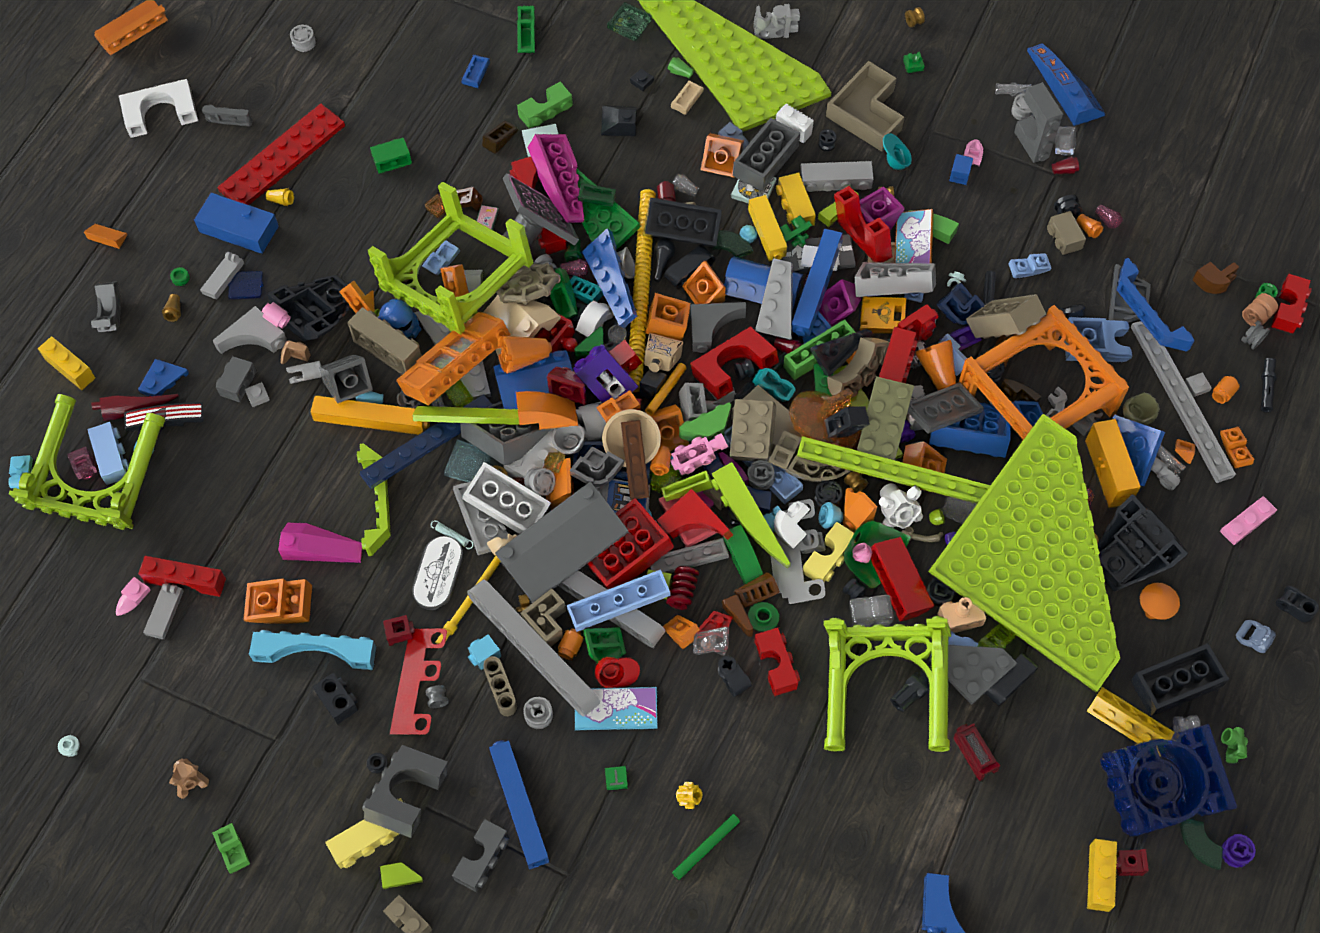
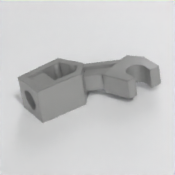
M1059 387L1054 392L1058 397H1055L1052 393L1048 397L1049 402L1054 408L1046 414L1049 418L1062 411L1067 401L1066 392Z

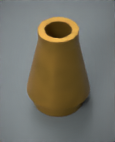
M176 294L169 296L162 310L165 320L174 322L180 318V296Z

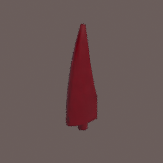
M179 394L152 397L110 396L99 398L100 402H92L91 406L92 410L101 409L103 421L124 418V412L163 405L179 397Z

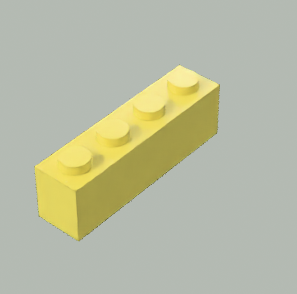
M362 820L325 843L337 865L342 869L343 867L348 868L354 865L356 860L362 856L371 855L375 848L380 845L384 846L391 843L399 833Z

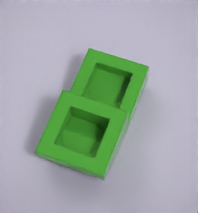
M233 823L213 832L218 849L230 874L250 864Z

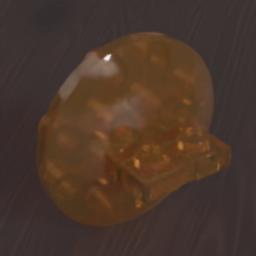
M847 388L833 396L820 391H806L798 394L793 399L789 408L793 428L807 438L845 448L853 447L859 440L862 429L849 437L828 438L824 421L845 407H849L853 392Z

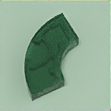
M725 230L718 231L717 244L715 247H712L713 250H727L737 258L753 253L752 247L744 238L736 233Z
M1182 817L1180 819V828L1185 844L1188 845L1195 857L1203 864L1220 870L1223 847L1214 844L1208 838L1204 830V822Z

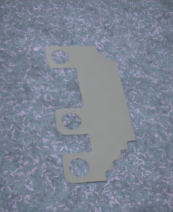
M807 499L799 501L804 504H809L811 507L810 513L805 515L802 519L813 517L815 515L813 500ZM797 502L789 503L788 506L790 507L793 503ZM814 529L807 530L806 534H812L815 537L812 545L807 546L801 540L794 548L787 546L777 536L776 532H773L791 563L790 567L786 568L771 556L773 577L780 593H782V598H788L790 604L823 598L825 596V586L822 579L804 582L800 553L802 550L818 547L817 531ZM812 584H819L821 586L820 594L816 596L811 595L809 587Z

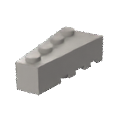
M863 262L855 275L856 297L918 292L929 293L934 290L936 285L935 264Z

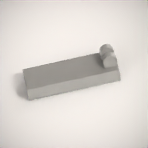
M226 252L223 261L200 289L202 294L217 300L244 265V261L238 255Z
M168 583L162 585L143 632L145 635L165 639L184 592L182 588L177 587V585L171 586Z

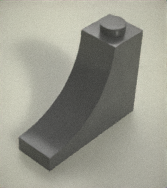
M746 302L691 304L693 352L704 353L711 351L713 338L722 326L733 320L746 317Z

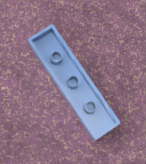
M732 426L725 431L724 435L729 448L731 447ZM743 461L749 468L753 461ZM772 464L775 472V481L769 489L786 504L803 490V484L796 477L786 473L784 469Z
M658 570L569 604L567 609L577 632L670 596V590L662 571Z

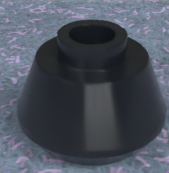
M1076 304L1065 307L1062 311L1067 319L1069 317L1085 318L1086 307L1083 304Z

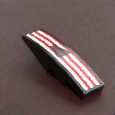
M203 402L158 405L124 412L125 431L141 430L147 413L157 414L165 418L164 425L160 430H164V426H184V422H203Z

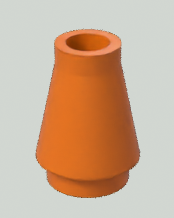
M1084 214L1078 216L1076 222L1089 237L1096 238L1103 231L1101 222Z

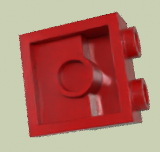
M927 304L898 322L897 327L916 332L914 340H918V342L927 340L932 335L933 329L936 328L935 320L938 319V314Z

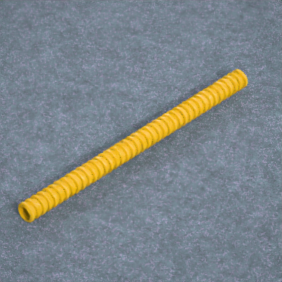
M650 189L640 192L638 222L641 227L637 230L633 304L637 309V317L630 325L629 345L642 361V364L629 373L638 385V388L633 392H640V381L644 374L645 330L648 315L653 237L644 236L643 232L648 201L650 198L656 197V193Z

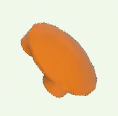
M1152 583L1147 585L1140 593V605L1149 619L1166 620L1172 618L1178 612L1180 607L1179 597L1170 586L1163 583Z

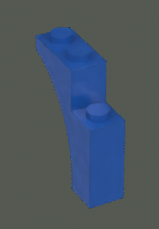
M927 873L924 878L922 930H928L927 933H965L951 907L948 875Z

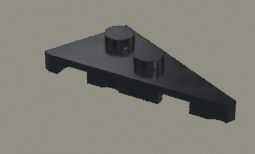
M864 329L811 347L810 350L824 375L831 376L858 349L860 338H869L873 332L869 329Z

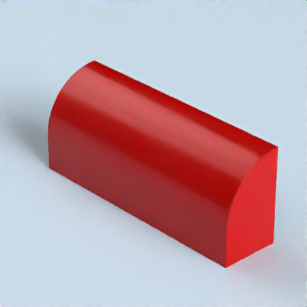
M898 537L875 543L871 547L872 556L870 560L899 621L915 618L933 608L934 604L902 538Z

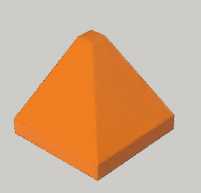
M1177 439L1175 451L1187 463L1191 464L1195 454V444Z

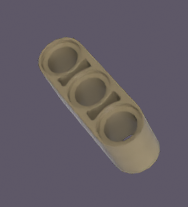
M488 657L484 661L483 667L498 709L502 715L512 716L517 710V704L502 663L497 657ZM491 666H498V669L495 671L488 670ZM497 684H505L502 689L495 688ZM506 701L512 702L510 707L505 708L502 706Z

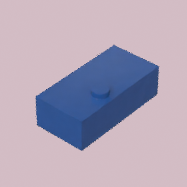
M210 193L194 219L200 233L263 254L279 227L275 214L214 193Z

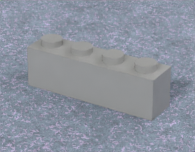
M872 162L801 164L800 177L808 192L842 190L848 186L853 190L872 189Z

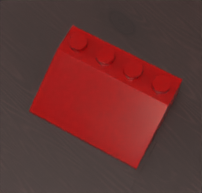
M636 498L615 513L629 533L587 564L607 590L632 581L674 548L670 537Z

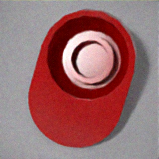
M605 657L597 663L595 668V678L605 688L629 686L637 680L640 674L639 664L632 658L616 659L614 657Z

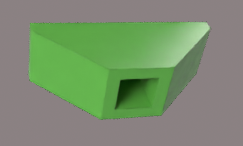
M730 402L724 405L720 404L714 410L702 413L698 418L683 423L679 427V437L691 442L697 437H706L709 442L721 433L724 437L731 414Z

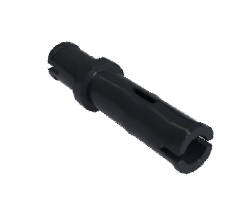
M1266 358L1264 360V372L1261 374V379L1263 380L1261 411L1271 412L1273 410L1274 384L1277 380V374L1275 373L1276 359Z

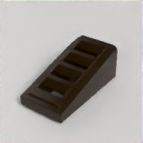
M505 120L483 136L482 146L495 154L516 134L518 128Z

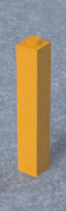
M322 396L314 397L311 408L313 420L319 422L417 435L423 433L430 425V422L413 421L414 408L353 400L337 403L334 398Z

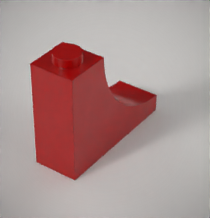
M693 489L687 492L657 519L661 525L660 527L673 539L692 529L713 530L724 536L727 540L733 536L732 532Z

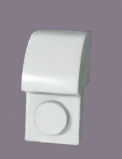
M592 301L583 311L576 330L588 337L600 326L602 327L605 321L613 318L614 314L607 304Z
M799 501L793 503L788 508L787 513L779 510L774 519V529L777 536L791 548H794L807 535L797 523L810 509L806 504Z

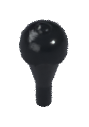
M661 239L655 245V282L661 281L663 270L675 252L674 243L668 239Z

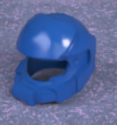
M392 299L382 306L378 316L380 320H386L392 328L398 329L406 326L412 319L411 326L405 331H400L408 339L417 337L422 329L419 327L416 314L406 302Z

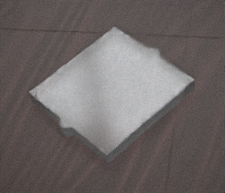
M949 497L945 500L946 504L942 512L944 516L963 524L977 504Z

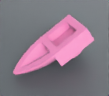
M975 139L967 144L964 156L973 158L972 165L979 166L982 160L983 146Z
M133 577L121 591L123 595L117 604L116 615H123L133 610L151 589Z

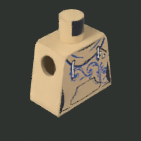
M649 333L644 365L649 366V369L653 372H658L659 369L670 371L681 358L683 342Z

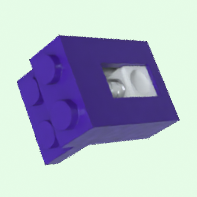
M602 344L592 348L589 355L577 361L573 368L577 376L602 403L612 397L615 400L627 391L633 392L638 388L632 377ZM606 369H608L612 373V377L606 373ZM597 377H600L605 383L602 384ZM613 384H618L617 389L610 390Z

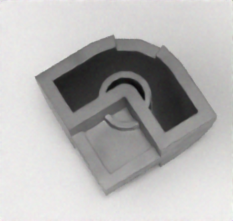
M592 446L584 457L580 456L570 469V474L586 484L591 482L595 487L603 486L616 476L624 465V460L609 451L605 454Z

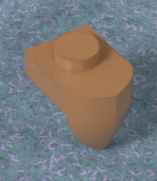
M286 341L281 352V364H285L290 357L308 361L311 356L308 347L301 342Z

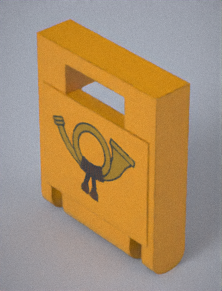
M862 298L860 331L869 329L873 333L892 334L894 327H897L898 322H900L894 321V311L902 312L901 321L905 319L906 298Z

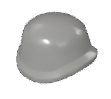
M625 247L624 250L617 252V255L621 260L620 266L624 270V277L632 279L635 276V262L630 251Z
M580 425L556 428L552 433V443L555 449L562 454H575L584 445L585 432Z

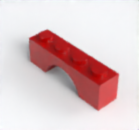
M149 556L144 557L138 573L145 583L162 586L164 583H177L191 587L202 594L218 597L221 596L226 581L225 576L219 569Z

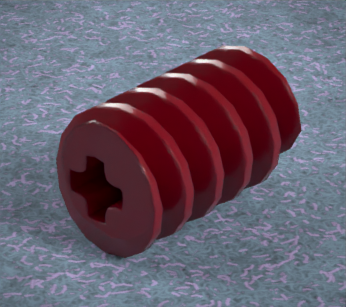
M678 566L674 571L675 575L670 585V596L667 598L666 603L675 609L687 610L685 605L692 604V600L689 598L694 596V593L691 591L696 589V586L691 583H697L698 579L694 576H699L700 572L689 566Z

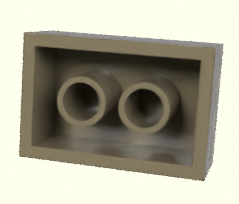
M735 399L730 457L733 460L769 461L773 450L777 407L773 401Z

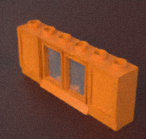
M483 312L475 314L464 324L465 330L461 335L455 331L450 332L416 360L417 363L396 380L403 393L429 406L497 348L500 336H511L504 321Z

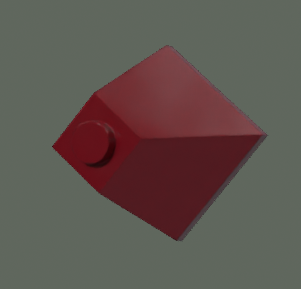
M556 366L548 373L547 381L550 394L558 395L583 405L586 404L585 384L574 371L567 367L561 368Z

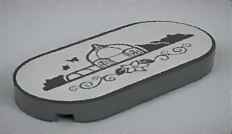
M436 537L429 541L424 549L412 586L413 597L423 609H439V607L446 605L451 599L463 561L462 547L452 537Z

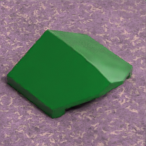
M620 627L583 630L589 656L598 663L605 657L618 659L626 653Z

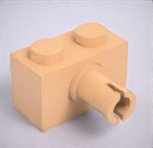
M967 597L961 598L956 603L946 602L940 606L938 616L948 619L950 630L954 633L983 626L986 620L984 611L972 604L971 599Z

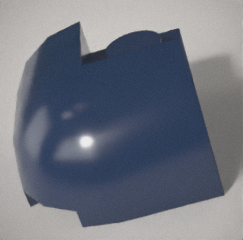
M960 282L946 296L940 299L937 306L953 323L965 325L968 324L966 318L981 309L985 304L977 295L972 296Z

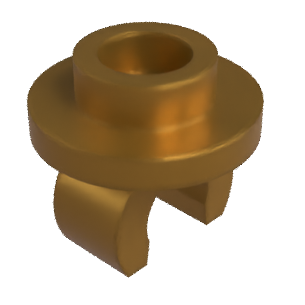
M526 594L518 596L521 606L515 608L516 612L520 611L521 613L531 605Z

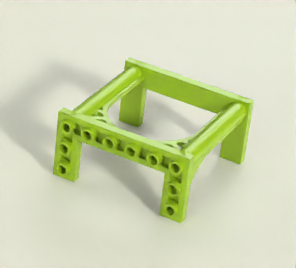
M442 182L438 185V189L447 215L407 253L400 257L388 259L386 253L373 246L368 250L370 262L375 270L374 273L379 281V287L383 291L390 292L396 299L405 301L410 307L417 308L423 315L432 317L435 322L442 323L450 331H455L461 335L465 330L464 323L523 265L529 268L533 264V259L523 225L509 219L505 223L509 239L464 215L456 189ZM457 229L509 257L479 287L463 296L455 297L453 292L440 285L435 290L436 297L424 291L418 283V271L421 264ZM407 279L413 280L412 283L407 285L402 283V281Z

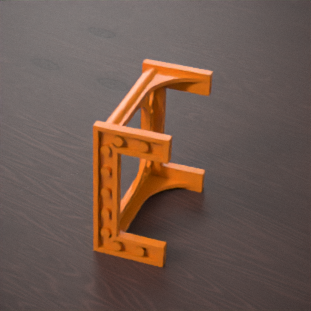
M1055 305L1048 309L1046 316L1041 318L1038 324L1029 326L1025 333L1021 335L1015 334L975 360L972 356L966 359L958 382L974 397L977 388H979L1023 440L1033 426L986 373L1028 347L1045 345L1049 351L1055 347L1062 348L1072 354L1083 368L1085 389L1082 395L1073 404L1050 418L1065 429L1098 409H1102L1110 418L1113 417L1114 414L1116 415L1129 388L1125 379L1115 372L1113 366L1102 358L1101 353L1092 347L1089 340L1082 336L1077 327ZM1098 377L1103 384H1095L1090 378Z

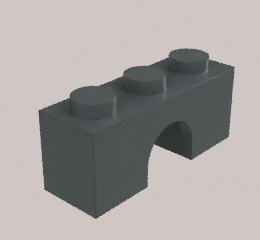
M484 819L474 836L475 842L485 848L483 856L476 861L462 857L452 875L454 881L475 892L478 891L479 887H484L488 876H486L490 868L494 869L499 859L497 855L500 850L506 848L509 842L507 831Z

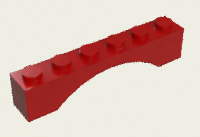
M532 157L511 162L512 170H510V175L535 189L538 176ZM544 228L539 234V246L541 249L544 248L546 254L567 249L566 240Z

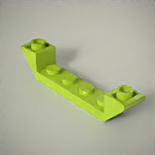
M364 443L360 444V451H357L358 463H362L363 469L382 458ZM387 480L374 487L375 495H378L375 507L376 512H379V518H376L377 529L364 530L365 538H362L363 550L366 549L368 556H373L391 536Z

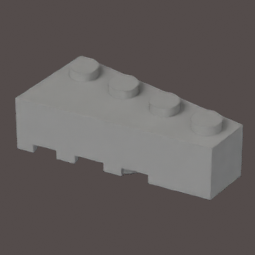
M773 258L755 331L793 340V263Z

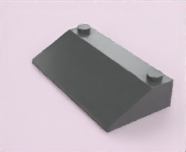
M589 482L496 551L495 554L533 603L551 588H556L629 533V531L600 492Z

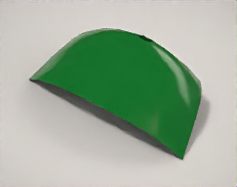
M868 521L857 528L844 553L845 563L870 588H876L881 584V581L871 560L868 563L856 561L853 558V548L859 543H866L872 547L875 543L898 537L902 538L907 548L911 536L879 522ZM861 532L860 538L854 543L856 535Z

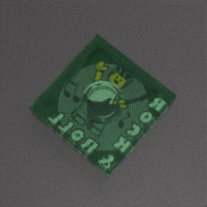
M624 2L607 23V28L636 41L653 18L651 14Z

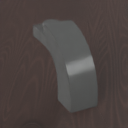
M118 282L99 283L95 285L98 312L96 318L91 320L92 328H97L98 332L115 331L119 328L121 315Z

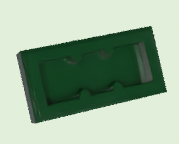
M581 183L578 201L613 207L616 189Z

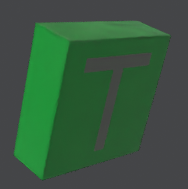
M626 766L605 768L607 790L628 788Z

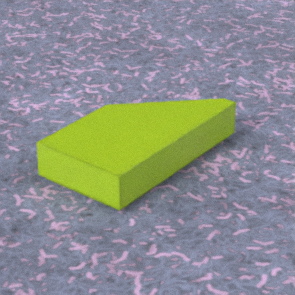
M402 862L380 866L383 889L423 882L421 876Z

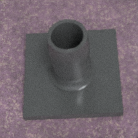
M508 173L505 174L503 181L517 212H519L514 221L524 226L529 247L544 228L573 245L578 242L579 239L572 224L566 222L548 197ZM506 230L503 236L509 239L508 231Z

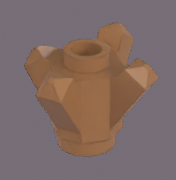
M180 759L175 762L173 766L174 774L169 783L177 786L178 797L184 799L188 795V790L193 789L196 785L201 788L208 786L209 779L198 771L197 765L192 764L188 759Z

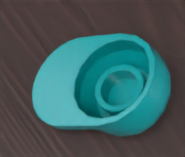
M886 134L883 137V146L887 152L889 166L895 170H902L908 167L912 161L910 151L896 135Z

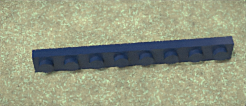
M483 394L464 406V408H485L492 405V403ZM439 422L360 471V476L371 489L460 434V423Z

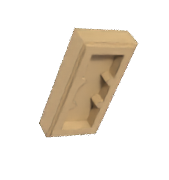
M688 81L671 103V108L686 115L703 93V87Z

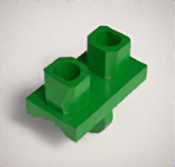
M799 215L791 221L795 230L791 232L787 224L781 226L780 230L786 243L795 238L791 242L792 246L799 245L803 248L806 245L805 240L809 237L806 233L804 235H801V233L808 230L812 224L810 221L806 223L802 216Z

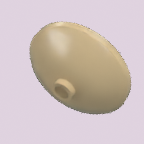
M628 409L616 413L608 420L603 430L602 442L605 452L609 451L623 459V467H626L621 422L640 420L646 464L654 458L660 447L661 436L658 425L651 416L640 410Z

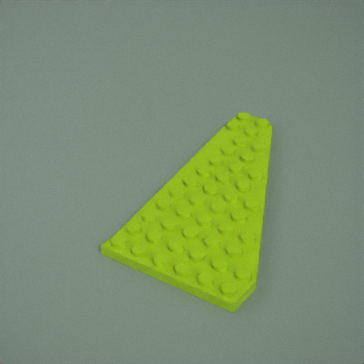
M638 0L650 18L655 20L723 106L734 125L743 132L766 123L770 118L776 119L777 112L785 104L799 110L831 97V91L818 72L695 0Z

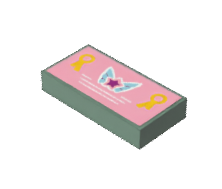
M481 205L477 222L494 230L499 208Z

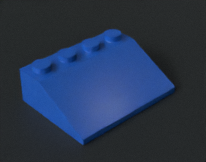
M567 350L550 353L548 358L512 373L504 372L500 364L493 366L503 408L518 409L516 392L549 393L548 373L556 366L561 368L567 367L572 370Z
M980 403L984 407L982 413L931 432L929 444L937 447H948L955 450L970 451L975 454L981 453L1005 458L1010 442L1011 425L994 405Z

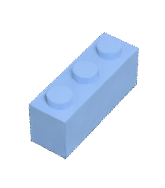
M107 422L87 429L101 478L106 485L120 481L127 472L129 464L127 459L123 458L125 450L122 443L118 442V439L121 437L117 427L113 428L111 423Z

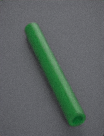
M732 814L672 874L680 880L740 823L738 817Z

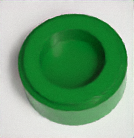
M182 267L175 268L170 274V278L176 286H183L190 279L188 271Z

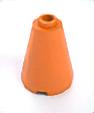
M500 336L498 338L497 349L501 348V354L498 355L502 370L506 373H512L548 358L552 352L551 343L547 342L546 339L517 336Z
M951 340L915 352L938 391L956 384Z

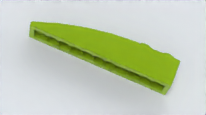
M731 462L713 472V479L710 481L715 490L719 489L723 496L720 499L724 506L730 507L744 529L769 555L784 567L789 568L791 563L734 464Z

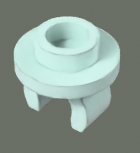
M954 271V274H949L952 278L947 283L948 287L953 282L958 284L960 282L966 283L964 274Z
M68 735L59 741L58 750L62 755L68 757L78 755L77 751L80 743L75 736Z

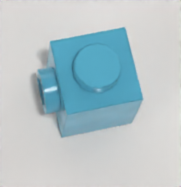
M489 635L482 639H476L468 648L470 653L468 656L469 660L474 666L478 665L481 670L484 669L483 664L488 657H501L500 649Z

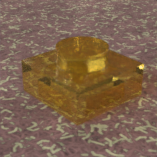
M549 452L544 460L543 468L549 469L553 473H559L565 455L560 452Z

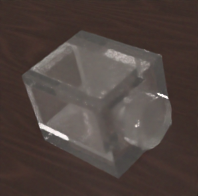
M1059 127L1055 138L1056 154L1073 155L1076 147V127Z

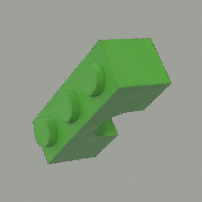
M561 82L546 89L548 102L537 103L531 97L517 105L518 116L529 129L539 126L542 122L555 117L557 114L573 106L572 95Z

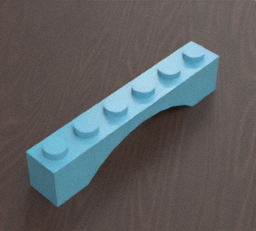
M261 630L260 632H253L249 655L253 662L274 663L292 653L321 651L341 658L354 669L373 670L376 645L368 637L352 639L349 636L337 638L327 634L312 636L308 633H300V635H294L285 631L279 634L268 630Z

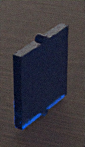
M237 272L228 284L229 299L261 298L262 287L264 286L262 282L263 272Z

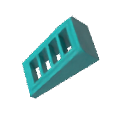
M573 276L570 280L571 285L575 282L577 283L573 288L575 297L588 305L592 301L598 302L604 295L600 286L576 276Z

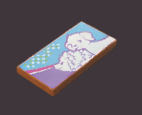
M933 209L902 212L896 222L895 263L932 264Z

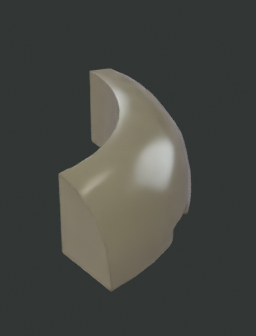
M861 337L858 349L851 362L839 373L827 377V384L831 395L838 401H843L856 396L858 391L864 386L867 387L876 377L874 373L879 365H883L889 342L877 338Z
M797 455L792 458L789 466L784 470L791 476L811 482L837 479L850 472L847 469L797 457Z

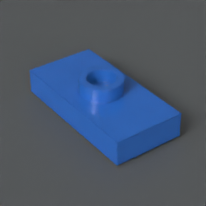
M473 55L462 78V84L478 88L490 63L489 58Z

